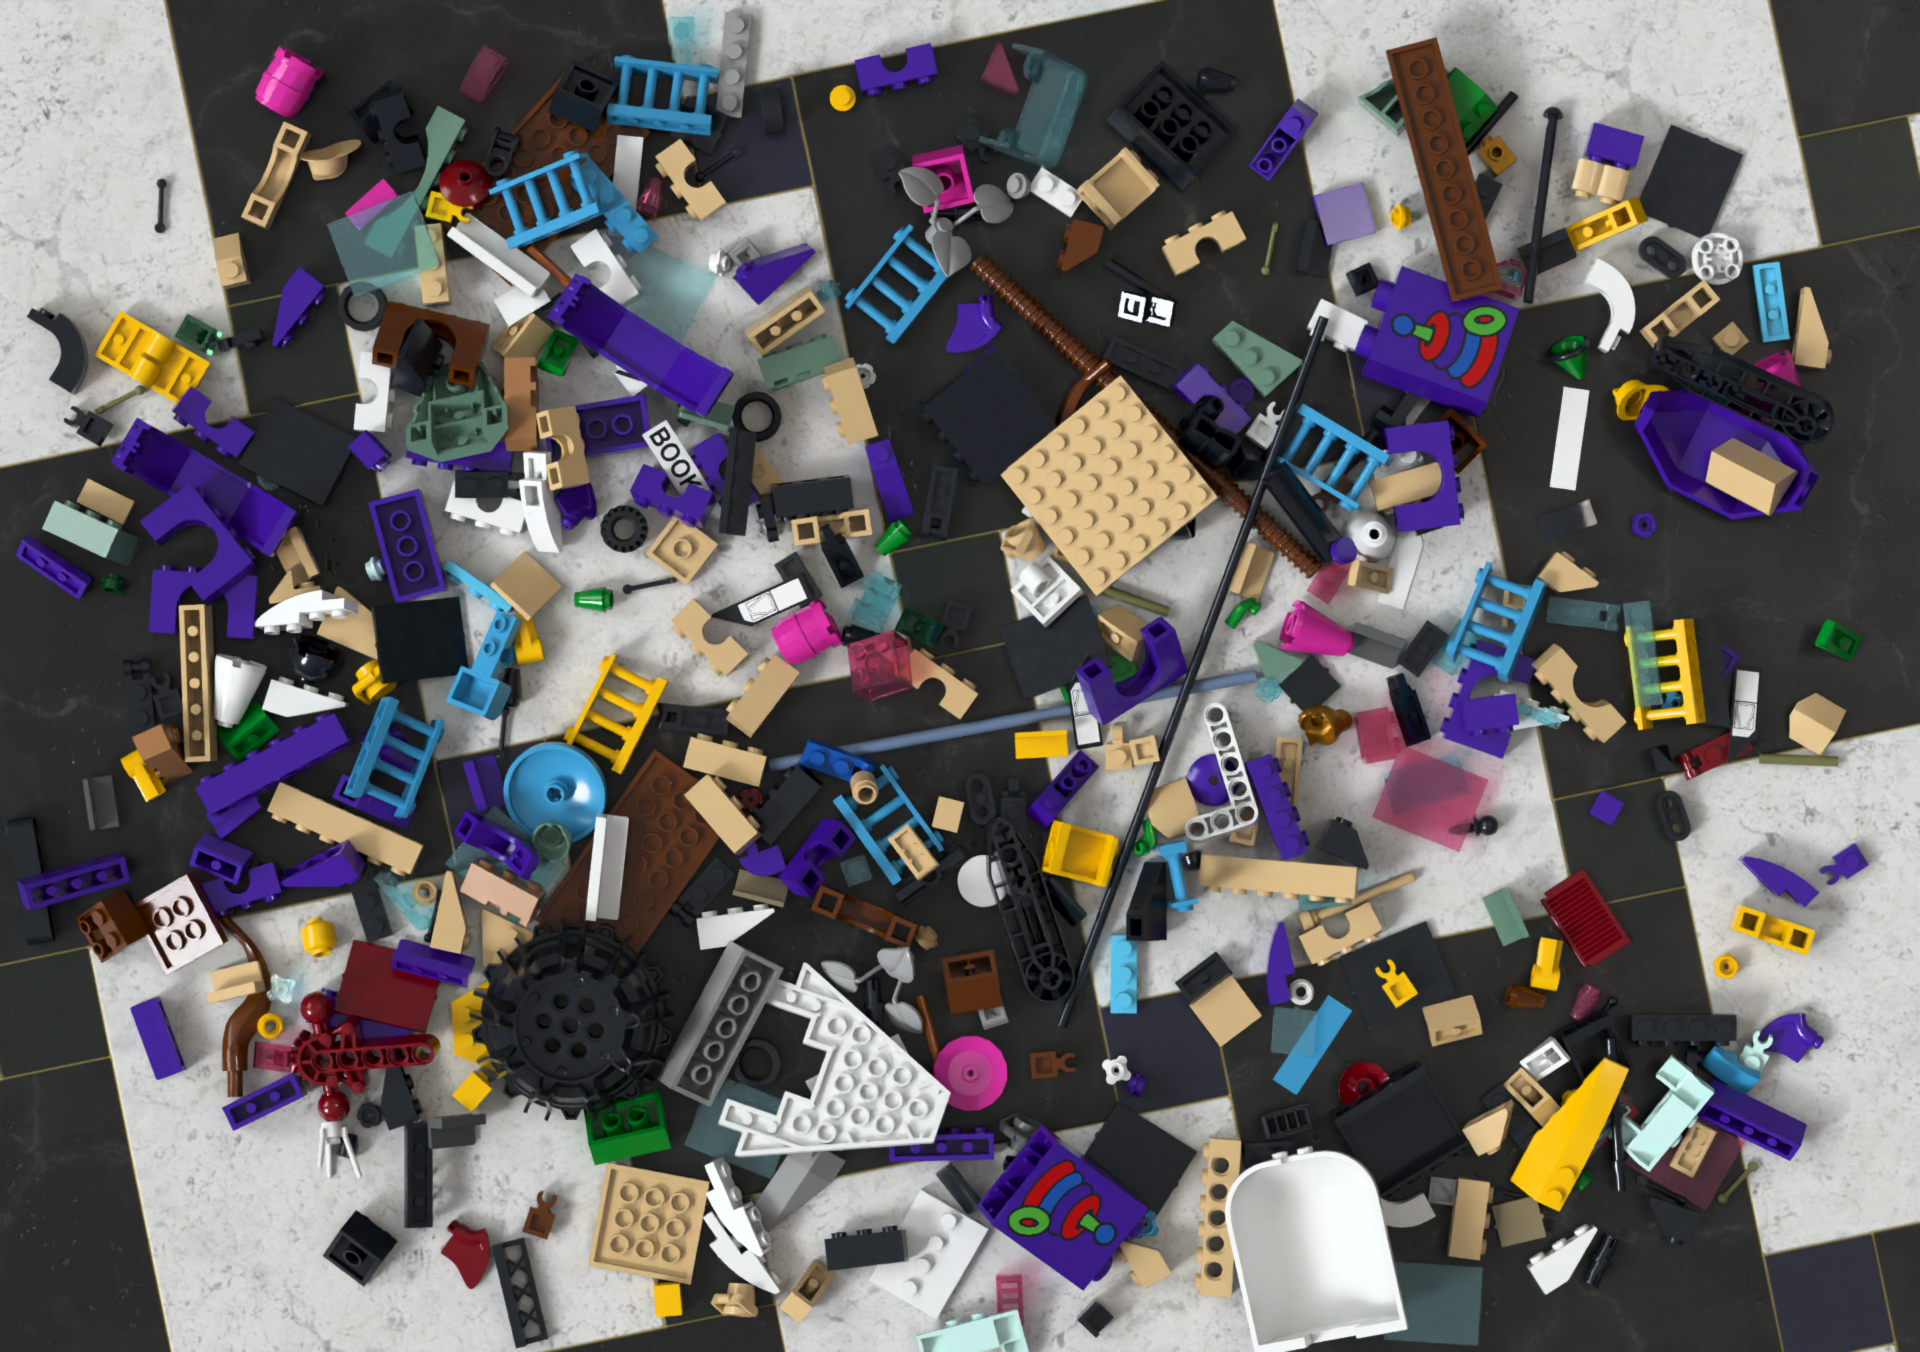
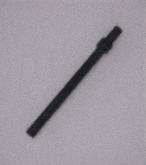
M1606 1037V1058L1617 1062L1616 1037ZM1618 1094L1610 1112L1613 1147L1611 1170L1614 1171L1615 1190L1625 1191L1627 1159L1624 1158L1620 1094Z

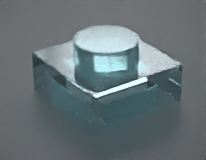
M864 854L840 862L848 887L873 879Z

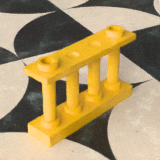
M1694 619L1674 620L1673 629L1642 633L1641 625L1626 626L1624 641L1629 651L1636 708L1634 720L1638 725V730L1653 728L1652 720L1684 717L1686 724L1706 722ZM1670 639L1676 641V655L1644 658L1643 643ZM1672 665H1677L1680 668L1681 678L1679 681L1648 684L1646 669ZM1675 691L1683 693L1684 704L1681 707L1651 710L1650 694Z
M611 653L610 657L605 656L598 669L602 673L575 727L569 726L563 740L567 741V744L573 745L575 742L611 760L610 763L613 764L611 770L623 774L669 681L659 676L656 681L653 679L649 681L615 664L617 655ZM609 672L646 690L645 693L648 694L645 703L640 702L637 704L603 687ZM597 696L634 713L633 716L637 719L633 727L629 725L625 727L591 710ZM588 719L621 736L622 740L625 741L621 751L618 749L615 751L579 733L585 720Z

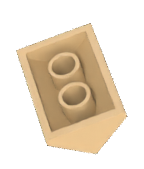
M1731 438L1711 451L1705 482L1771 517L1798 472L1739 440Z

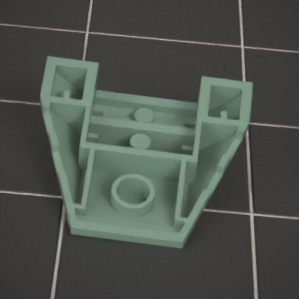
M483 361L481 362L474 387L448 382L450 363L443 364L439 371L435 369L433 384L430 390L425 388L419 403L414 406L413 411L415 414L411 422H408L406 427V447L408 451L438 462H444L493 450L509 429L508 407L503 401Z

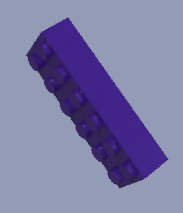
M326 712L315 718L317 723L311 726L301 725L292 730L294 735L288 738L281 736L269 743L270 748L254 750L246 755L247 760L237 763V761H234L223 767V773L219 775L212 773L199 780L201 785L195 788L209 815L219 816L278 785L280 782L355 744L342 716Z

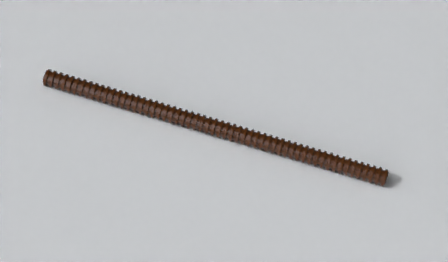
M986 252L982 253L972 263L970 270L972 272L975 270L977 272L976 276H981L983 282L987 281L989 283L988 287H993L995 293L999 292L1001 294L1000 298H1005L1007 304L1011 303L1013 305L1012 309H1017L1019 315L1023 314L1025 321L1029 320L1031 326L1035 325L1037 332L1041 331L1043 337L1047 336L1049 343L1053 342L1055 348L1059 347L1061 354L1065 353L1067 359L1071 358L1073 365L1077 364L1079 370L1085 371L1084 375L1101 362L1100 357L1096 358L1094 356V351L1090 352L1088 346L1084 347L1082 345L1084 343L1082 340L1078 341L1076 335L1072 336L1070 334L1072 332L1070 329L1066 330L1064 324L1060 325L1058 323L1060 321L1058 318L1054 319L1052 313L1048 314L1046 307L1042 308L1040 302L1036 303L1034 296L1030 297L1028 291L1024 292L1022 285L1018 286L1016 280H1011L1012 276L1010 274L1007 276L1004 269H999L1000 265L998 263L995 265L992 258H987L988 254ZM1110 368L1095 380L1097 382L1095 385L1097 387L1101 386L1103 390L1118 378L1119 374H1114L1113 369ZM1143 401L1218 496L1222 497L1221 501H1226L1229 508L1232 506L1234 508L1233 512H1238L1241 519L1245 517L1251 496L1244 494L1245 490H1240L1237 483H1232L1233 479H1228L1226 477L1227 473L1220 472L1221 468L1210 465L1200 454H1195L1185 449L1179 442L1181 437L1178 433L1179 429H1174L1172 423L1168 424L1166 422V417L1162 418L1160 412L1156 413L1154 411V406L1150 407L1148 401ZM1260 505L1252 529L1256 528L1258 530L1257 534H1262L1265 541L1268 539L1270 541L1269 545H1274L1277 552L1280 550L1282 552L1281 556H1286L1289 563L1292 561L1294 563L1293 567H1298L1301 574L1304 572L1306 579L1311 578L1322 567L1323 562L1321 560L1318 562L1316 555L1312 556L1309 549L1305 550V545H1300L1297 538L1293 539V534H1288L1285 527L1281 528V523H1276L1274 521L1275 518L1273 516L1269 517V512H1264L1262 510L1263 507Z

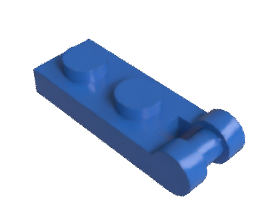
M811 738L808 739L799 760L800 765L850 782L855 774L853 772L855 766L860 767L861 771H868L870 773H874L877 766L870 759Z

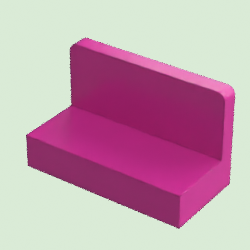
M382 179L347 210L345 214L364 233L376 220H379L399 202L401 198Z

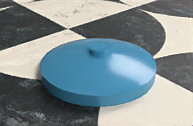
M545 742L528 748L512 763L504 781V801L511 819L526 835L532 838L533 831L541 822L554 820L568 828L572 837L571 843L584 838L595 828L598 813L604 814L607 805V785L599 766L587 753L567 743Z

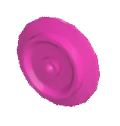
M962 1036L949 1042L938 1054L934 1065V1078L951 1092L948 1104L964 1111L981 1110L993 1104L1003 1093L1007 1081V1064L1001 1051L991 1041L978 1036Z

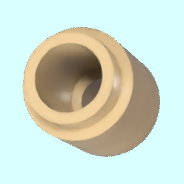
M859 771L852 776L850 787L854 799L860 804H870L875 801L878 796V786L874 775L868 771Z

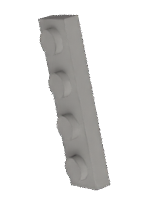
M725 12L716 109L729 115L728 118L742 119L751 14Z

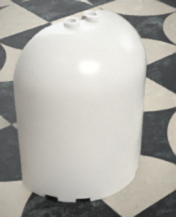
M1308 1146L1297 1149L1296 1154L1288 1155L1287 1151L1272 1154L1273 1159L1252 1166L1236 1179L1227 1196L1225 1217L1255 1352H1286L1306 1348L1312 1343L1355 1335L1356 1338H1362L1409 1328L1378 1186L1370 1171L1360 1161L1343 1152L1334 1150L1313 1151V1147Z

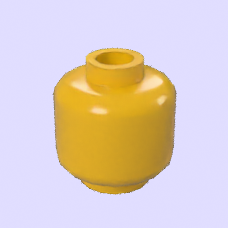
M322 917L309 919L307 921L308 924L301 929L305 952L312 954L314 958L332 954V950L337 946L333 923L323 921Z

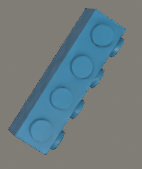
M588 158L581 165L592 199H595L596 202L607 203L609 212L603 214L607 218L604 223L613 234L617 231L624 238L621 243L631 254L634 251L640 254L659 237L593 160ZM571 173L569 176L573 180L569 183L579 193L573 174Z

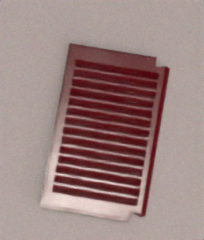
M1584 868L1544 893L1546 898L1541 899L1540 902L1583 967H1586L1589 963L1594 967L1632 942Z

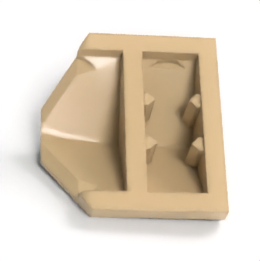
M1814 693L1797 702L1789 715V738L1820 756L1836 734L1846 710L1821 695Z
M1186 778L1155 788L1147 809L1152 826L1168 839L1184 834L1186 823L1190 819L1199 816ZM1201 824L1194 825L1191 831L1202 828Z

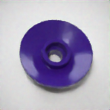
M1216 754L1205 755L1197 759L1190 767L1187 775V783L1192 796L1198 802L1208 806H1219L1228 802L1230 798ZM1230 760L1226 762L1225 769L1227 771L1233 772L1237 770ZM1211 775H1216L1218 777V783L1216 785H1211L1209 783V777ZM1239 784L1235 785V787L1233 788L1234 795L1238 789Z

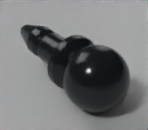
M1485 815L1480 820L1474 818V823L1458 824L1448 829V832L1456 835L1475 832L1476 836H1480L1481 833L1491 836L1497 832L1499 823L1494 816Z

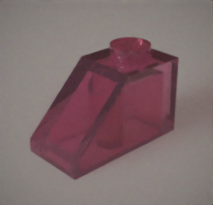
M484 44L470 65L459 88V92L481 106L509 62L505 57Z

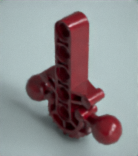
M315 991L303 998L300 1008L303 1018L312 1024L313 1033L304 1029L299 1033V1037L295 1038L293 1041L294 1046L290 1050V1054L293 1055L290 1063L297 1065L293 1073L302 1074L299 1078L300 1081L305 1079L309 1081L308 1088L314 1084L323 1086L324 1094L319 1098L317 1110L320 1116L327 1122H334L345 1119L350 1112L348 1096L339 1091L338 1084L340 1082L351 1087L355 1094H361L370 1083L368 1069L427 1065L438 1054L441 1044L439 1039L432 1034L363 1039L359 1018L353 1015L349 1016L337 1028L328 1026L327 1020L331 1018L333 1013L332 1000L324 992ZM336 1035H342L341 1041H335L337 1038ZM421 1046L428 1047L431 1053L424 1052ZM396 1048L403 1049L406 1055L399 1054ZM371 1050L378 1051L380 1057L374 1056ZM346 1051L351 1052L355 1056V1059L349 1058L346 1054ZM321 1053L326 1054L330 1061L323 1059Z

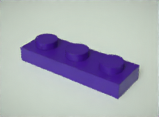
M29 534L22 540L15 555L78 600L85 595L92 580L83 571L73 566Z

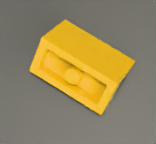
M1067 730L1015 733L1016 759L1068 756Z

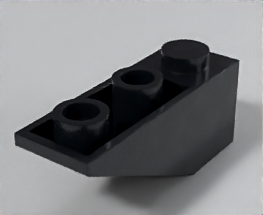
M1144 862L1126 913V941L1167 940L1166 862Z
M401 1049L397 1050L399 1054L404 1055ZM403 1067L386 1068L381 1109L389 1131L404 1126V1123L420 1120V1114L423 1113L419 1098L414 1099L411 1089L415 1088L410 1073L405 1074Z

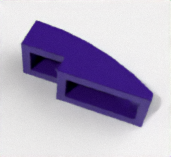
M1741 856L1738 859L1775 896H1780L1785 891L1800 907H1806L1819 894L1807 881L1777 864L1748 856Z
M1283 921L1276 924L1267 955L1266 989L1269 1005L1291 1001L1285 975L1294 974L1295 969Z

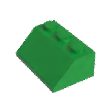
M1454 67L1447 75L1466 144L1498 107L1480 87L1458 68Z
M660 1090L640 1094L633 1100L627 1098L616 1099L618 1112L614 1115L608 1105L595 1108L597 1120L592 1122L587 1109H584L588 1145L595 1165L671 1149L669 1130Z

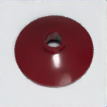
M469 160L457 161L448 165L441 173L439 179L440 192L453 205L460 207L475 206L484 201L489 195L491 177L479 163ZM461 178H469V180L463 181Z
M1371 1062L1355 1063L1348 1067L1340 1078L1338 1087L1340 1098L1347 1105L1386 1081L1389 1077L1377 1064ZM1363 1081L1367 1082L1366 1089L1360 1090L1359 1084Z

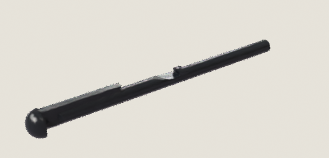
M1555 106L1548 107L1543 113V117L1548 119L1545 133L1523 302L1532 304L1534 300L1557 121L1563 118L1562 111Z

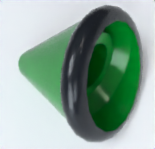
M1584 335L1565 337L1550 347L1548 356L1576 379L1581 380L1585 375L1589 339Z

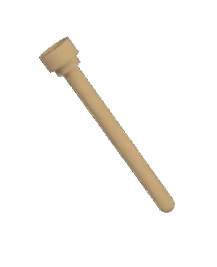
M1409 872L1358 893L1357 899H1351L1350 904L1334 903L1315 912L1313 910H1303L1297 913L1304 932L1310 931L1315 928V925L1319 924L1318 921L1414 882L1416 874Z

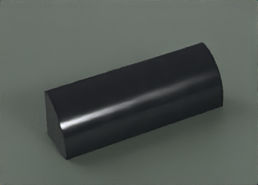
M1283 461L1261 481L1321 561L1329 564L1333 561L1330 552L1332 543L1343 537L1286 461Z

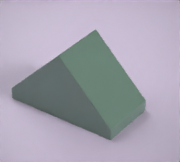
M1257 640L1253 641L1252 647L1265 679L1302 665L1303 660Z

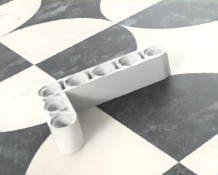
M1211 703L1205 708L1204 719L1232 806L1190 819L1186 823L1185 833L1195 843H1204L1251 828L1260 820L1259 808L1229 713L1219 703ZM1221 710L1223 712L1222 720L1212 722L1210 720L1212 711ZM1223 734L1231 736V742L1226 747L1219 746L1217 742L1218 738ZM1230 759L1239 761L1237 770L1233 772L1225 769L1226 762ZM1245 784L1247 787L1246 793L1242 796H1235L1233 794L1235 785ZM1246 808L1254 810V817L1250 821H1243L1241 819V812ZM1221 816L1228 817L1230 821L1225 829L1216 827V821ZM1196 824H1202L1205 828L1203 835L1200 837H1194L1191 834V829Z

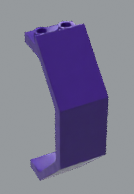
M575 273L547 316L604 358L657 392L705 419L734 376V373L728 368L721 367L697 354L630 312L594 286L591 280Z
M138 417L111 460V463L116 465L117 468L132 474L171 497L188 483L194 489L199 486L208 497L205 503L211 509L215 506L224 517L221 523L225 528L231 526L241 539L272 558L299 514L298 511L256 485Z

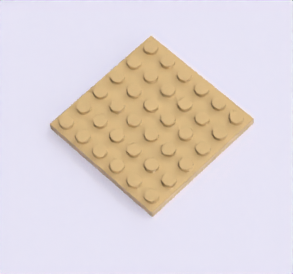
M1121 375L1001 474L1002 478L1096 596L1103 593L1219 498Z

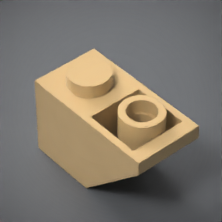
M1564 551L1561 554L1555 552L1536 577L1538 580L1544 581L1546 586L1556 593L1594 588L1599 584L1595 580L1597 576L1586 567H1583V569L1573 564L1576 560Z
M1124 1240L1120 1244V1248L1116 1250L1123 1263L1127 1261L1130 1263L1133 1270L1129 1273L1136 1286L1142 1284L1143 1288L1146 1289L1172 1274L1157 1248Z

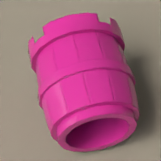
M279 45L274 54L275 58L262 74V78L255 91L257 94L255 99L276 113L291 119L293 115L296 116L309 99L316 81L320 80L324 71L318 66L316 69L311 67V61L288 48L284 50Z
M820 597L811 601L809 606L790 612L788 616L774 624L775 627L771 628L774 640L789 665H798L812 658L815 659L829 648H836L843 644L839 628L832 615L830 616L827 611L824 612L827 606Z

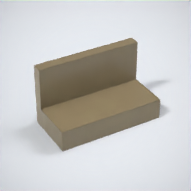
M739 869L732 895L784 907L789 888L778 878L757 876L749 871Z

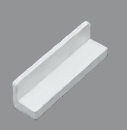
M466 213L464 217L470 218L471 223L460 221L455 228L452 227L447 236L531 298H534L549 278L550 272L519 249H509L508 243L504 238L471 214Z
M598 813L596 816L585 920L596 921L597 918L617 920L619 918L629 817L601 813Z

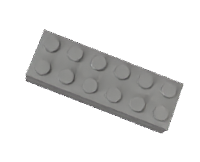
M730 940L662 1067L657 1080L670 1089L711 1107L784 968L770 959Z

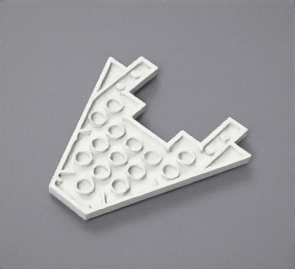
M803 963L796 985L778 979L765 1004L811 1019L803 1044L826 1051L827 1053L811 1098L807 1099L785 1091L777 1115L730 1099L726 1100L718 1124L742 1133L735 1156L753 1157L933 1144L951 1092L809 964Z

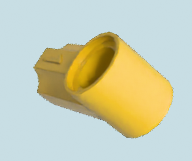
M520 613L512 615L522 620L515 636L516 643H514L519 666L545 660L540 637L537 636L533 617L527 621Z
M138 750L121 758L124 769L130 778L135 780L146 802L167 791L160 777L156 776V770L151 771L142 761Z
M1540 937L1536 964L1533 965L1530 987L1557 991L1560 979L1559 963L1563 941Z

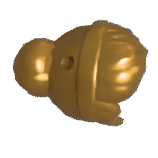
M1321 705L1305 708L1298 715L1297 721L1300 728L1305 730L1310 746H1313L1315 743L1333 744L1338 740L1340 734L1349 729L1353 723L1348 711L1344 709H1337L1335 711L1328 706Z

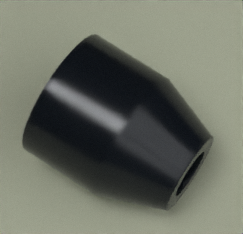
M348 1133L356 1156L359 1147L358 1136ZM341 1138V1143L337 1145L335 1154L350 1158L344 1140Z

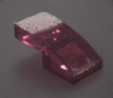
M1334 560L1329 564L1323 562L1322 567L1306 591L1329 604L1350 571L1351 563L1340 565Z

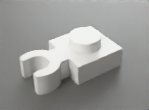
M1274 401L1267 406L1266 417L1259 413L1244 435L1263 450H1266L1273 441L1278 425L1275 423L1281 420L1284 412L1283 410L1280 415L1273 413V407L1276 404Z

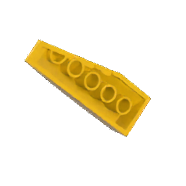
M1605 1057L1585 1078L1578 1090L1566 1099L1567 1102L1558 1112H1554L1547 1124L1534 1134L1510 1180L1535 1201L1560 1212L1599 1138L1629 1068Z

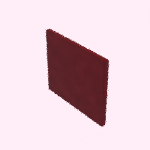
M353 940L346 969L342 974L343 979L334 1013L347 1016L353 1015L360 1019L426 1034L434 1001L437 999L436 993L440 981L392 969V956L395 950L393 948Z

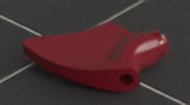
M453 1220L447 1227V1231L453 1235L442 1249L441 1254L456 1265L466 1286L469 1289H474L488 1265L490 1257L489 1236L486 1228L473 1230L465 1224H460L457 1220Z

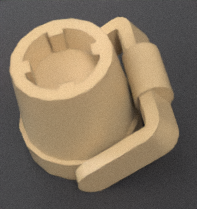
M1026 519L1010 527L1000 549L1010 558L1022 557L1025 561H1030L1040 556L1046 550V545L1037 529L1038 526L1033 519Z
M729 1283L727 1294H714L711 1304L724 1316L757 1317L758 1314L755 1300V1285Z

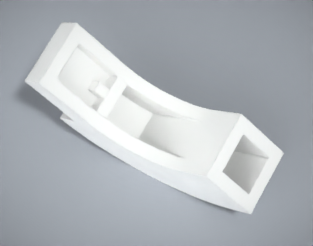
M1597 258L1583 284L1601 293L1610 306V322L1596 348L1603 353H1607L1610 349L1615 350L1621 338V336L1617 335L1618 332L1625 335L1630 333L1635 319V300L1631 287L1624 276L1613 266Z
M1422 1191L1398 1202L1381 1198L1385 1221L1388 1226L1412 1227L1436 1217Z

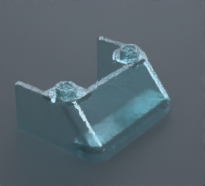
M1013 43L1012 48L1027 55L1023 65L1024 76L1032 81V85L1016 129H1003L998 135L997 140L980 136L978 141L1001 153L1040 167L1052 169L1060 160L1087 84V77L1081 69L1046 50Z

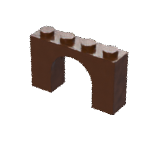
M388 301L373 345L372 364L395 369L398 355L417 318H420L438 338L445 340L454 350L449 365L448 382L474 387L487 347L490 324Z
M824 884L820 886L811 908L812 911L862 928L901 947L910 946L919 924Z

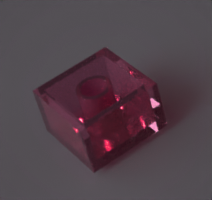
M894 630L847 645L852 691L866 702L913 688L908 640Z
M1388 707L1353 713L1362 764L1397 759L1396 753H1400L1401 750L1398 737H1393L1392 727H1396L1394 712H1389Z

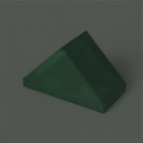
M187 314L175 337L211 356L217 341L220 340L223 333Z

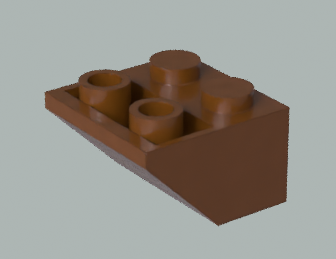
M1073 219L1072 225L1067 224L1063 242L1068 244L1066 251H1060L1057 264L1058 268H1062L1060 275L1066 276L1097 257L1104 226Z
M124 889L101 900L75 918L80 930L85 934L92 946L93 952L98 956L101 963L150 934Z
M994 950L942 958V971L951 1016L1002 1007Z

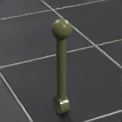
M1274 221L1265 265L1261 268L1263 275L1271 273L1270 262L1278 228V222Z
M138 385L134 391L95 409L96 414H101L135 395H143L145 392L144 386Z
M1750 1161L1744 1173L1724 1194L1718 1196V1202L1725 1204L1728 1201V1196L1751 1172H1755L1758 1169V1164Z

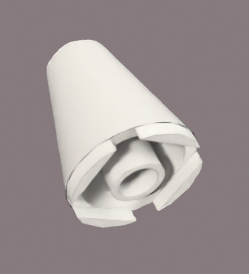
M1364 511L1356 514L1348 521L1344 529V538L1351 539L1357 548V556L1355 558L1357 560L1369 563L1378 562L1389 555L1395 544V530L1392 523L1386 516L1375 511ZM1371 530L1376 533L1377 539H1372L1369 536Z
M216 655L213 718L218 720V725L232 728L233 724L240 723L266 673L267 666L251 660L245 661L236 656Z

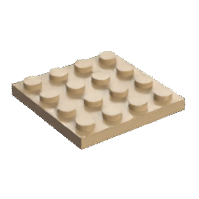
M608 1162L588 1266L691 1285L707 1201L706 1193L709 1190L710 1181Z

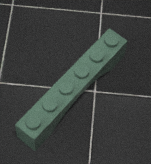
M437 106L426 127L428 158L419 186L399 209L386 217L376 220L364 244L393 260L397 256L401 257L408 245L405 240L409 233L414 234L415 226L419 225L420 220L417 218L421 210H427L429 195L432 189L439 187L440 175L445 165H450L457 153L454 151L458 141L462 143L469 129L466 128L468 124L466 120Z

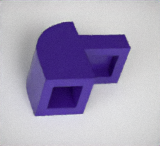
M755 841L745 850L749 855L739 858L742 866L757 876H770L784 871L787 867L780 845L759 851Z

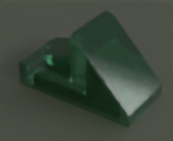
M905 607L894 631L925 646L934 648L944 624Z

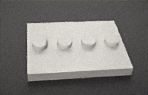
M921 1189L898 1230H906L909 1261L877 1265L869 1281L937 1319L989 1228Z

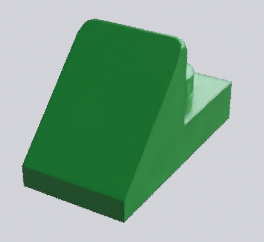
M554 330L538 361L537 368L559 377L564 376L579 339Z
M1827 619L1821 628L1815 645L1852 661L1862 637Z

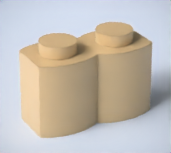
M1580 158L1570 190L1574 191L1575 196L1578 198L1590 200V196L1600 198L1601 204L1615 206L1616 203L1620 204L1623 200L1630 171Z

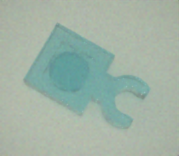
M668 17V43L676 44L671 54L673 62H677V54L679 52L686 53L687 62H690L692 59L687 44H695V17Z
M1519 702L1517 706L1519 714L1554 730H1558L1562 722L1561 719L1556 718L1557 712L1543 707L1541 711L1523 702Z

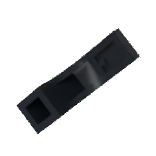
M42 307L39 311L32 308L27 317L52 332L61 348L59 364L49 380L71 394L76 395L85 379L89 361L86 341L75 323L61 313L53 321L52 319L55 315Z

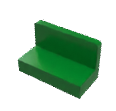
M255 699L248 705L239 724H233L232 728L221 726L217 729V734L226 749L241 762L246 758L247 754L258 749L277 734L280 728L262 709L258 700Z

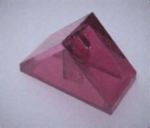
M996 44L981 77V82L1012 96H1017L1020 91L1002 44Z
M255 1041L253 1067L285 1073L294 1071V1064L290 1063L293 1057L290 1053L294 1045Z

